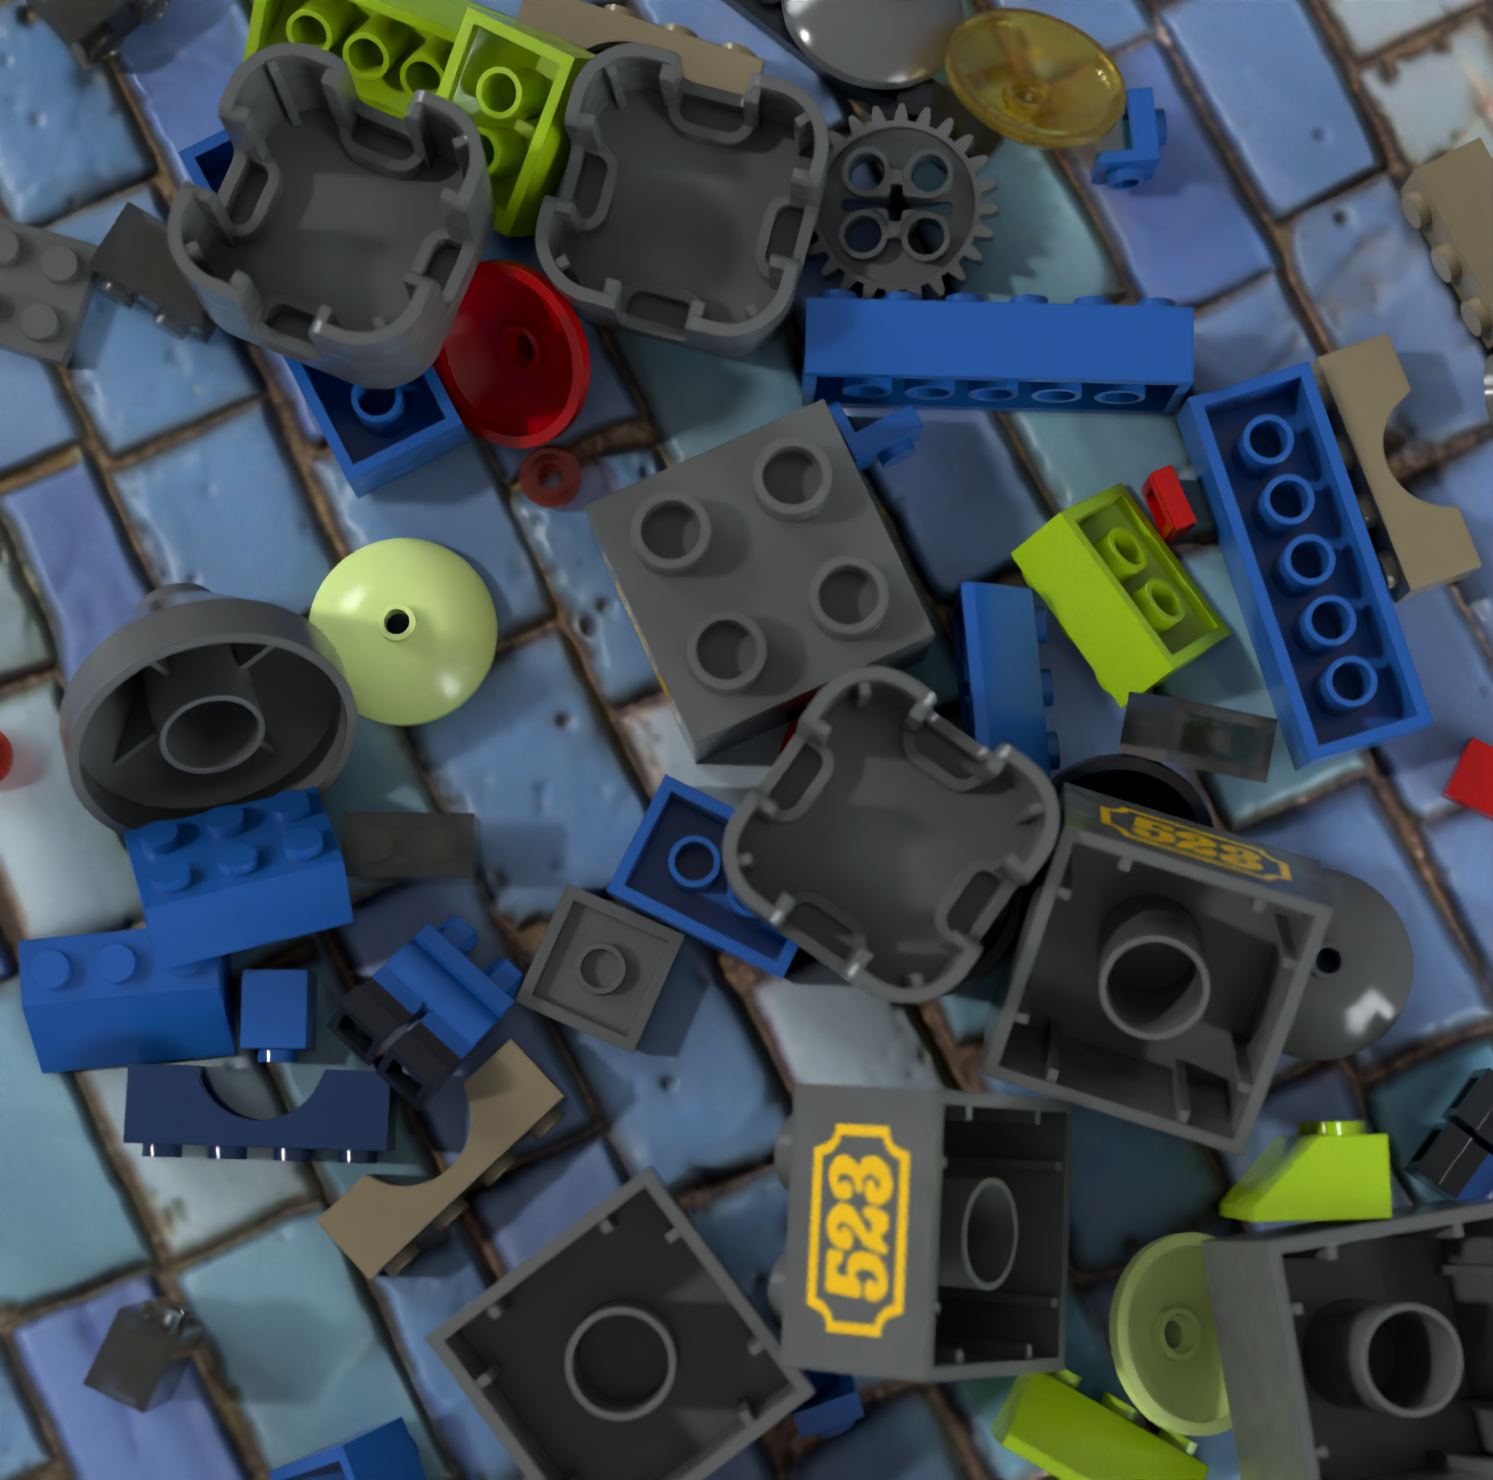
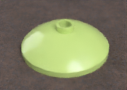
M394 538L382 540L360 548L336 565L321 584L313 601L309 621L327 636L341 659L354 696L357 715L386 725L412 726L440 719L461 707L484 682L491 669L497 649L498 621L491 595L479 574L469 563L453 551L439 544L421 539ZM395 614L408 616V628L400 634L388 632L387 622L390 617Z
M1192 1232L1160 1237L1143 1247L1131 1259L1120 1276L1113 1295L1109 1319V1338L1111 1354L1119 1380L1133 1404L1145 1417L1157 1426L1178 1435L1209 1436L1232 1428L1201 1246L1202 1240L1214 1239L1216 1237Z

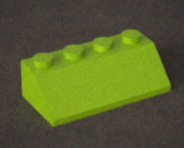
M254 0L243 61L263 48L281 43H302L320 48L340 57L347 63L361 101L377 110L404 120L416 90H425L435 95L437 94L467 6L475 7L512 21H516V19L469 0Z

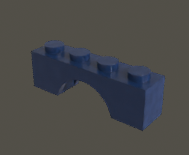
M128 1063L123 1143H143L142 1156L182 1157L183 1145H208L207 1158L247 1160L248 1147H272L274 1161L312 1162L313 1149L338 1150V1163L377 1164L378 1151H395L398 1093L375 1071L325 1069L313 1093L298 1108L281 1117L258 1120L235 1111L223 1101L215 1090L205 1066Z

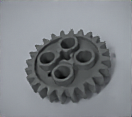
M899 103L893 121L885 120L879 106L873 107L872 125L864 127L854 115L849 116V126L852 135L845 139L833 130L828 132V137L834 150L830 155L828 154L826 185L813 236H818L819 239L810 245L809 258L813 260L828 256L829 259L820 272L825 280H829L842 272L844 277L841 281L840 290L853 292L858 285H861L863 287V299H876L879 292L909 291L919 294L921 296L920 300H923V290L929 287L941 300L945 299L946 291L943 280L950 276L956 282L965 285L967 278L960 266L964 260L977 265H982L984 262L983 256L974 247L975 241L993 242L995 238L994 232L982 225L981 220L999 216L998 205L982 201V197L997 190L996 179L977 178L989 165L988 157L986 155H979L968 159L967 155L975 143L971 133L954 142L951 139L955 129L954 119L949 117L935 129L932 127V113L928 107L923 109L916 122L909 121L904 103ZM872 161L884 167V178L875 188L863 190L852 184L853 172L860 164ZM930 163L941 165L948 173L942 187L936 191L926 192L918 189L913 184L914 175L920 167ZM898 194L904 195L907 205L911 207L936 206L940 204H950L953 206L952 213L947 215L907 209L902 212L901 221H891L888 211L883 208L861 209L853 212L842 209L846 201L889 206L893 204L894 195ZM865 223L876 225L881 229L882 236L880 243L875 249L870 252L860 253L849 247V236L855 227ZM922 226H935L945 236L939 250L928 255L919 254L912 250L910 240L913 233Z

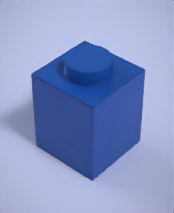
M242 969L240 1048L258 1050V1062L297 1063L298 1050H315L317 973L310 970Z

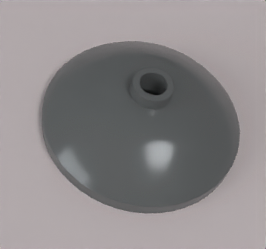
M781 0L786 26L800 50L814 64L828 74L847 83L870 89H901L930 79L951 59L963 29L961 0Z
M1325 868L1321 869L1334 909L1318 952L1321 949L1330 951L1335 957L1336 965L1334 970L1327 974L1320 971L1316 961H1314L1281 1051L1284 1055L1304 1060L1320 1061L1347 1057L1374 1044L1390 1030L1399 1018L1408 1000L1413 979V955L1409 936L1393 906L1382 894L1361 879L1344 872Z

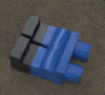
M460 916L451 918L436 929L430 923L426 924L415 935L413 940L397 951L361 986H355L339 1000L326 1025L335 1036L368 1066L387 1050L375 1072L418 1112L484 1040L499 1027L515 1002L512 998L524 980L523 973L507 959L498 957L484 972L473 964L466 956L475 949L480 939L476 931ZM418 1019L419 1022L408 1031L407 1029ZM354 1022L372 1039L359 1034L354 1026ZM402 1067L406 1069L420 1083H416L408 1079L407 1076L404 1074Z
M1491 1068L1474 1070L1441 1116L1447 1122L1434 1125L1403 1169L1446 1200L1493 1199V1070Z

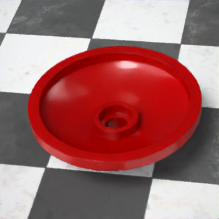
M489 259L480 261L441 351L432 366L461 421L468 428L484 439L504 447H536L564 433L575 422L584 406L590 383V356L586 337L581 323L568 300L540 272L511 260Z

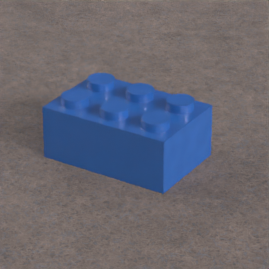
M665 774L606 890L609 897L781 983L799 947L746 910L732 893L726 879L723 863V840L729 820L736 809Z
M316 786L302 790H285L273 797L235 806L222 805L211 809L209 812L171 821H154L142 828L123 832L136 892L157 971L354 922L344 860Z

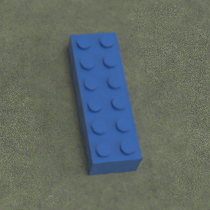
M224 129L178 152L193 183L217 194L231 165L234 146ZM283 356L358 499L470 442L464 425L432 365L421 376L405 385L390 389H370L355 385Z
M840 289L822 291L818 294V298L806 297L803 327L801 406H808L824 399L827 406L838 401L841 407L901 409L912 404L914 409L1174 415L1194 383V307L1176 306V301L1169 298H1146L1140 300L1137 305H1112V300L1107 297L1084 296L1075 299L1074 304L1048 303L1047 297L1035 294L1017 295L1012 297L1010 302H984V297L979 294L955 293L947 296L946 301L920 300L921 296L914 292L893 291L885 293L882 299H857L856 293Z
M1309 361L1188 397L1178 412L1176 420L1295 771L1403 739L1433 725L1434 721Z

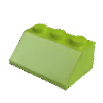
M467 6L436 95L460 107L470 117L479 132L496 201V220L493 230L508 238L535 236L537 220L544 196H556L568 165L571 141L565 128L564 120L573 84L583 67L596 55L553 34L475 7Z
M1122 483L1059 512L1010 553L1020 567L1025 582L1041 596L1058 620L1060 630L1064 636L1077 646L1095 671L1096 679L1100 686L1113 696L1121 709L1160 685L1231 635L1229 629Z
M1366 1121L1296 1122L1297 1135L1277 1136L1217 1202L1218 1216L1251 1222L1393 1218L1388 1134H1366Z
M1064 1368V1371L1018 1375L989 1429V1432L1003 1447L1061 1480H1205L1209 1466L1193 1456L1198 1446L1197 1443L1183 1435L1169 1432L1163 1428L1155 1435L1134 1423L1140 1413L1139 1410L1106 1391L1098 1402L1076 1390L1082 1378Z

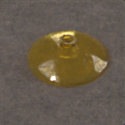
M996 8L981 11L959 24L954 30L946 49L944 60L945 72L952 90L962 105L982 125L994 133L1021 145L1047 150H1064L1090 145L1101 140L1113 130L1125 106V83L1118 66L1107 51L1079 28L1046 13L1022 8Z

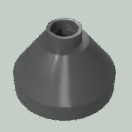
M174 583L160 587L143 598L136 607L134 615L94 649L82 662L73 675L61 703L59 735L70 781L76 796L95 819L109 829L124 836L123 832L142 828L154 821H171L209 812L211 809L222 805L235 806L269 798L285 790H302L316 786L321 796L339 776L350 757L357 734L358 716L354 696L335 647L327 636L310 621L274 604L213 593L198 584Z

